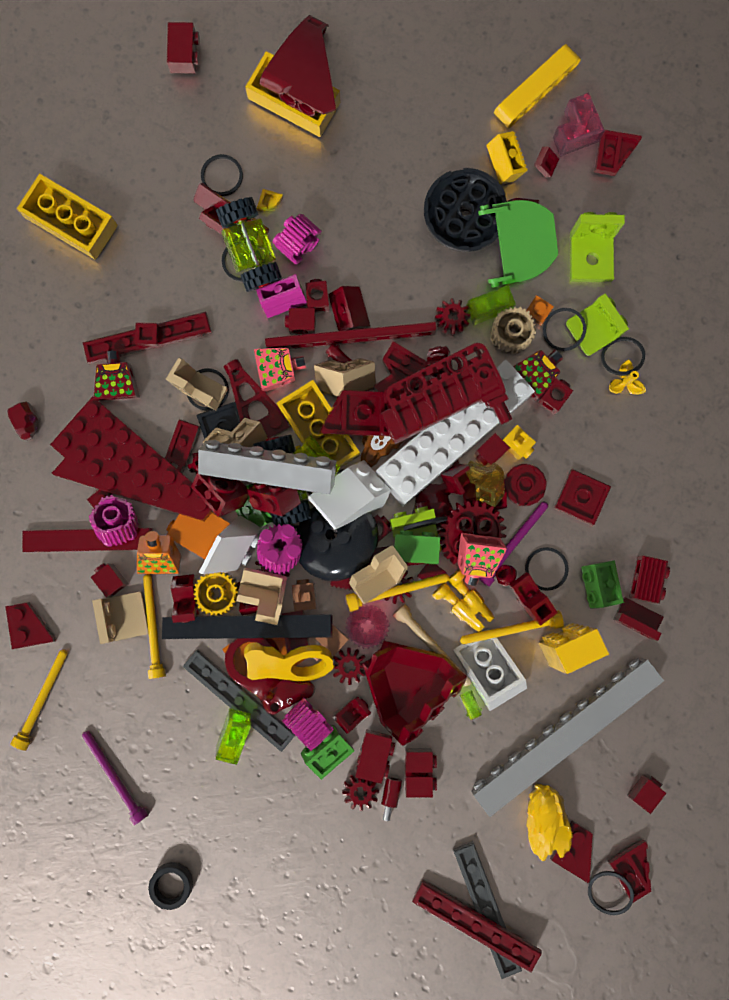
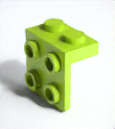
M606 293L598 297L592 305L579 312L586 323V335L579 346L587 356H591L629 330L626 318L618 313L614 300L610 297L608 298ZM574 315L566 321V326L578 342L583 333V324L581 319Z
M428 506L415 509L414 514L407 515L406 511L393 514L394 518L390 519L394 541L395 535H400V531H404L405 526L436 518L434 509L428 510ZM436 524L406 530L413 531L415 536H422V532H433L435 537H438Z

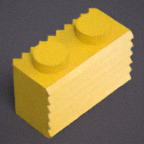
M514 131L498 134L486 145L500 185L515 182L528 170Z

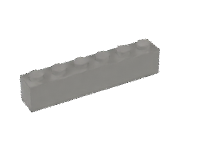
M217 440L205 441L198 452V474L324 494H330L335 484L336 460H330L324 456L310 457L304 453L290 454L283 450L270 451L258 446L244 447L238 443L224 444Z

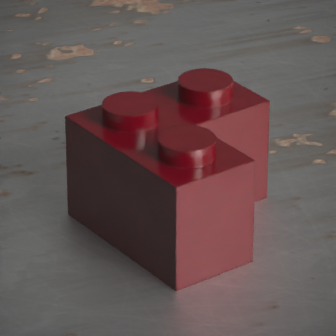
M366 729L356 764V778L382 784L383 778L388 777L390 769L388 756H393L395 749L392 735Z

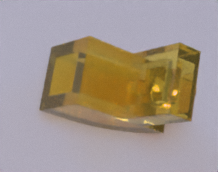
M470 460L467 464L470 470L466 474L470 482L476 486V499L496 507L505 494V475L503 469L496 463L486 467Z

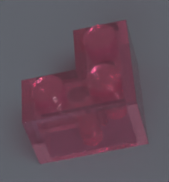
M589 93L570 99L564 111L568 123L558 126L553 136L560 157L598 143L605 132Z

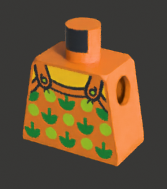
M150 531L145 536L139 538L137 574H179L181 554L171 536L158 535L157 532Z

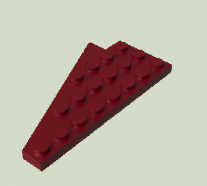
M93 396L50 444L64 457L62 462L52 472L56 477L204 522L213 512L191 488L193 482L104 405L94 400Z

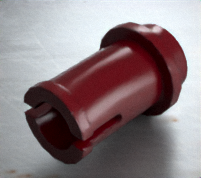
M333 343L325 352L328 358L331 357L337 362L347 363L353 361L339 348V344L336 346Z

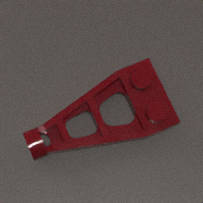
M239 359L232 360L224 365L223 368L227 375H229L240 421L244 418L250 419L248 407L250 404L259 401L268 409V415L258 420L261 422L268 439L290 429L279 407L242 368ZM248 383L255 391V396L244 401L239 392V386Z

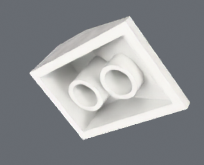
M363 460L347 467L335 476V484L330 494L313 492L309 495L308 499L335 530L366 513L382 508L391 489Z
M238 516L216 537L199 573L210 574L236 571L242 565L246 566L252 557V554H250L252 547L256 548L262 528L246 518Z
M497 637L469 644H461L453 649L489 711L527 689L526 679Z

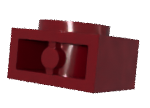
M197 472L191 485L195 493L217 517L244 507L249 497L246 486L240 480L202 475Z

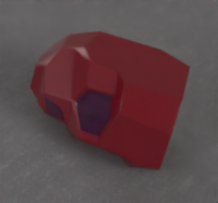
M26 401L8 408V417L19 437L27 441L33 439L37 430L35 425L38 419L31 404Z

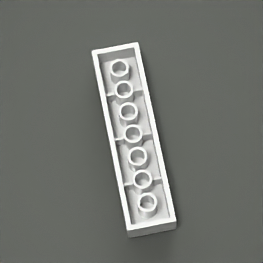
M505 360L496 368L505 386L508 400L504 402L511 414L529 399L535 391L515 368ZM477 403L420 432L376 470V474L391 489L392 495L404 507L499 425L500 422L493 408L487 409L485 403Z

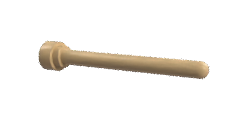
M405 603L393 613V617L398 622H405L432 652L445 655L459 668L411 617V609ZM467 678L464 684L466 687L471 685L469 678Z

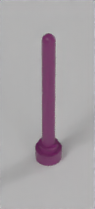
M543 501L539 504L506 545V552L496 571L548 508L547 502ZM494 573L491 578L479 577V580L490 587L495 581L494 577L496 575Z
M89 731L83 732L82 738L129 809V819L133 826L149 816L145 808L142 809L140 805L137 806Z

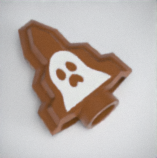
M364 436L362 439L364 449L361 453V461L364 460L370 467H373L381 457L388 456L393 449H398L402 442L395 445L391 437Z

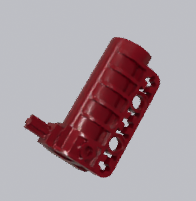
M474 343L386 388L383 392V399L388 410L379 414L395 445L477 403H485L487 409L493 408L501 425L512 420L511 414L504 402L508 400L505 386L486 346L482 343ZM474 352L477 354L476 357L467 361L466 356ZM451 360H454V361L457 362V364H458V369H457V370H454V369L451 367V365H450ZM440 369L444 372L428 381L425 379L426 376ZM411 379L418 382L419 388L417 391L411 389ZM403 388L404 393L396 398H390L392 391L396 392Z

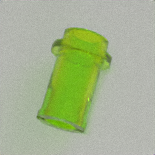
M472 690L459 695L467 711L466 717L469 716L470 720L482 715V708H479Z

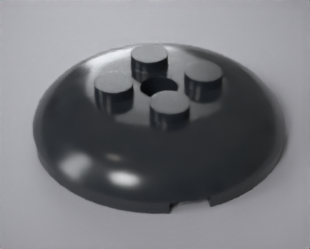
M463 168V170L446 172L431 185L424 202L426 225L438 242L452 250L471 252L483 249L498 238L495 213L479 215L478 211H481L480 206L489 205V209H492L493 204L507 202L505 191L495 178L478 169ZM467 209L471 214L462 215L461 210Z
M315 506L311 508L312 518L300 522L296 530L297 535H300L302 540V551L299 560L301 566L310 575L325 581L348 579L365 568L370 562L369 559L374 550L377 549L379 540L378 526L371 512L334 530ZM334 533L338 534L335 539L331 540Z

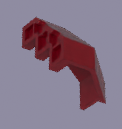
M385 640L380 650H377L371 659L362 663L380 723L402 746L416 739L424 731L422 727L429 720L433 721L445 709L444 704L451 696L455 698L460 693L468 678L445 655Z

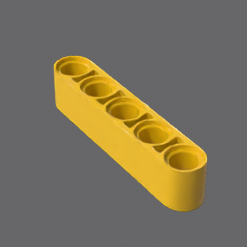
M564 44L498 105L494 115L507 128H511L570 74L580 63L581 58L567 44Z

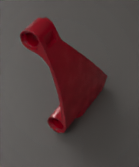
M308 15L286 38L260 78L261 86L279 94L280 99L285 104L308 116H314L316 111L324 115L336 110L323 39L329 25L311 15Z

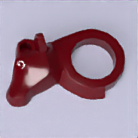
M430 483L416 495L412 514L415 513V509L428 506V510L434 509L436 518L443 517V514L449 516L451 513L448 508L453 509L449 500L451 493L445 483ZM461 521L459 522V527H463ZM438 523L436 524L437 530L443 529Z
M272 638L234 639L229 644L225 652L227 673L237 684L256 695L268 714L275 715L281 710L301 701L303 698H311L314 695L316 688L311 681L301 682L276 678L251 680L236 670L233 660L236 649L247 642H257L264 647H274L279 652V648Z

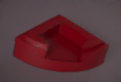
M426 564L417 577L425 579L447 574V572L437 564Z

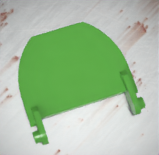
M526 200L493 204L492 209H489V205L480 206L481 211H478L479 215L495 213L504 273V276L488 279V284H491V287L500 286L499 282L505 285L532 279L544 272L554 262L558 255L554 214L538 203Z

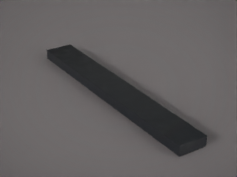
M280 615L277 625L255 621L256 616L196 617L194 621L186 623H173L172 617H162V639L333 638V615Z

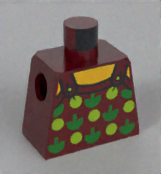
M539 350L513 366L534 389L535 392L531 395V398L535 402L560 374V370L556 365L563 360V357L557 350H553L548 356L542 350Z
M107 351V364H98L96 366L94 400L108 401L140 398L131 364L120 362L119 351Z

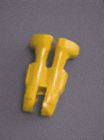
M458 569L449 577L448 582L460 592L463 598L459 599L446 582L442 583L433 592L432 596L436 600L443 598L453 605L451 611L459 619L468 623L474 630L480 632L485 627L475 615L479 612L489 623L495 617L484 603V599L475 588L469 590L464 582L465 575Z

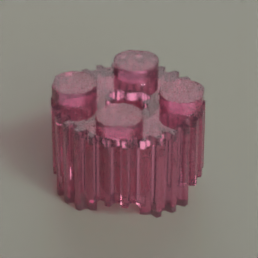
M366 604L359 607V610L349 613L350 616L347 617L349 621H346L345 629H348L346 633H348V638H351L350 641H354V645L358 644V647L362 646L363 649L365 647L369 649L370 647L374 648V645L378 647L379 643L382 644V640H386L385 636L388 637L387 632H389L388 627L390 625L387 624L389 620L386 619L387 616L384 611H381V608L377 609V606L373 607L372 604L370 606ZM366 620L371 621L370 624L374 625L373 629H369L368 632L361 628V624L366 623Z

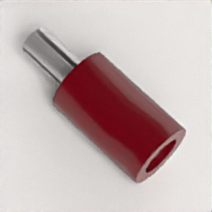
M394 777L386 778L381 802L385 806L384 821H390L392 808H397L402 789L401 779Z

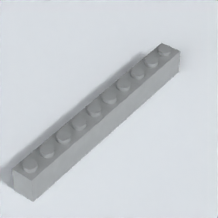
M636 658L628 664L629 668L613 675L612 681L606 686L603 684L594 691L595 695L589 699L581 700L577 704V709L563 714L560 717L561 721L545 728L541 737L531 739L525 745L526 748L523 751L513 753L508 758L509 762L503 766L495 767L490 772L491 776L487 779L477 781L473 785L474 789L471 792L489 817L660 685L664 680L649 660Z

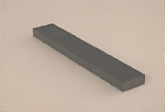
M198 649L182 666L247 723L250 718L251 726L279 751L282 752L296 736L275 715L268 714L260 702Z
M472 841L454 848L453 852L476 912L506 929L474 842ZM490 949L501 979L522 971L519 965Z

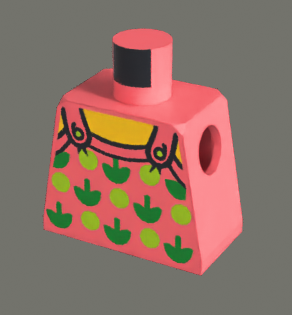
M289 348L254 349L261 388L265 393L295 382L294 371L306 369L304 356L291 358Z
M461 533L458 566L462 574L466 575L465 583L476 586L479 577H493L507 549L501 538Z

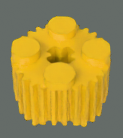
M224 572L210 573L201 576V580H197L198 584H195L196 588H194L196 591L194 593L196 596L194 600H197L196 604L199 605L198 608H202V612L205 611V614L210 613L211 615H222L228 613L229 610H233V607L236 606L235 603L238 602L236 600L239 589L237 587L238 582H235L236 579L232 578V575ZM214 588H220L221 597L214 598Z

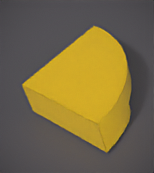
M262 189L257 211L264 212L276 208L281 203L283 194Z

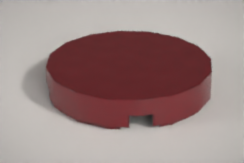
M520 464L513 467L504 479L507 498L519 506H530L538 503L544 497L547 481L544 473L538 467L530 464Z

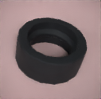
M170 862L163 864L155 871L149 881L148 891L150 899L161 909L173 910L179 908L186 902L192 892V875L187 867L180 863ZM175 873L183 880L184 889L177 898H166L160 893L158 882L164 874Z

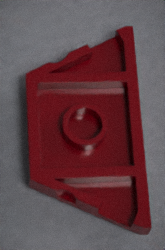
M341 390L320 430V434L390 437L379 416L380 413L388 410L383 399V392Z

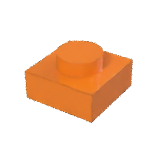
M536 295L526 312L530 311L531 319H534V322L541 326L554 306Z

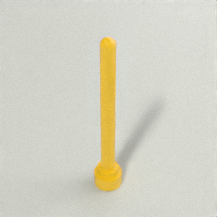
M145 574L143 576L152 663V665H149L148 678L153 679L166 677V669L160 663L152 576Z
M441 574L394 586L369 602L448 582L449 575ZM350 593L345 595L350 612L359 610V607H362L363 603L357 594Z
M557 610L558 613L541 626L532 620L464 635L460 638V642L462 644H469L549 626V628L553 627L554 629L564 627L563 616L560 610Z
M65 649L59 651L21 732L14 735L10 743L14 748L27 751L31 743V736L29 734L68 653Z

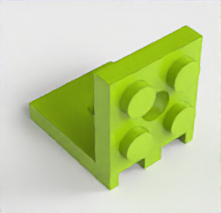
M585 212L579 216L570 232V282H612L614 280V237L625 224V215H618L616 212H608L604 215H597L595 212ZM592 255L596 257L597 264H589L586 259L587 256Z

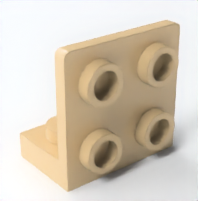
M142 592L92 600L100 644L149 634Z

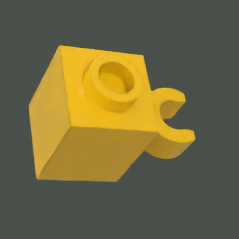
M518 425L503 439L510 447L508 451L517 460L522 457L528 458L535 450L532 446L536 441Z

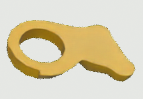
M257 642L248 644L244 650V657L247 660V678L251 680L276 678L301 682L311 681L325 676L334 668L331 651L320 645L302 646L290 651L286 655H282L274 647H264ZM307 658L322 659L318 664L309 667L293 666L296 662Z

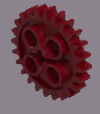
M464 499L463 506L456 502L457 509L453 510L449 507L448 509L451 514L449 516L446 514L442 515L443 517L447 516L448 520L438 523L443 527L442 530L437 531L442 536L440 538V544H443L441 551L445 552L444 557L450 559L452 564L457 563L458 565L459 548H457V543L460 541L461 533L473 534V531H475V535L498 538L507 537V535L501 532L507 528L505 525L500 524L504 521V518L498 516L500 512L497 509L493 510L494 506L490 503L486 506V502L483 500L478 503L476 499H472L470 504L468 500ZM466 519L465 525L459 527V522ZM486 520V525L480 528V523Z

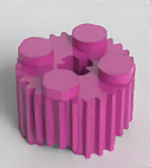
M298 214L295 218L291 215L284 222L286 228L283 229V232L278 233L272 242L295 265L303 260L301 258L302 255L315 249L319 243L317 236L322 232L304 214Z
M110 495V497L106 496V498L102 497L98 503L99 505H95V509H92L93 512L89 515V521L96 536L106 546L114 544L117 546L118 543L122 545V542L127 543V540H133L137 535L136 530L139 523L132 504L127 502L126 499H119L118 497H113V495Z
M280 524L278 526L273 525V527L269 526V529L263 530L257 544V560H259V564L265 566V569L269 568L270 572L273 570L274 573L279 575L281 573L285 574L286 571L289 573L290 569H293L294 565L296 566L300 560L302 551L300 535H297V531L289 524H283V526Z
M303 698L284 716L285 718L282 722L312 751L334 729L319 711H315L312 708L313 706Z

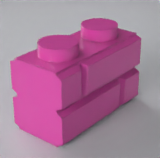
M296 274L256 289L260 304L267 318L286 312L289 308H298L301 305L307 304L302 286Z

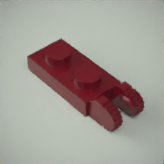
M179 419L165 459L171 464L172 462L178 464L177 469L183 474L200 426Z

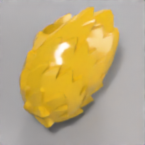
M535 784V789L529 794L530 799L526 822L531 849L542 861H545L547 856L552 854L553 850H556L559 857L563 858L565 853L570 850L572 842V831L564 806V798L550 785Z

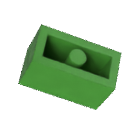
M400 531V535H395L394 548L404 562L439 564L440 537H435V533L422 532V536H415L413 531Z

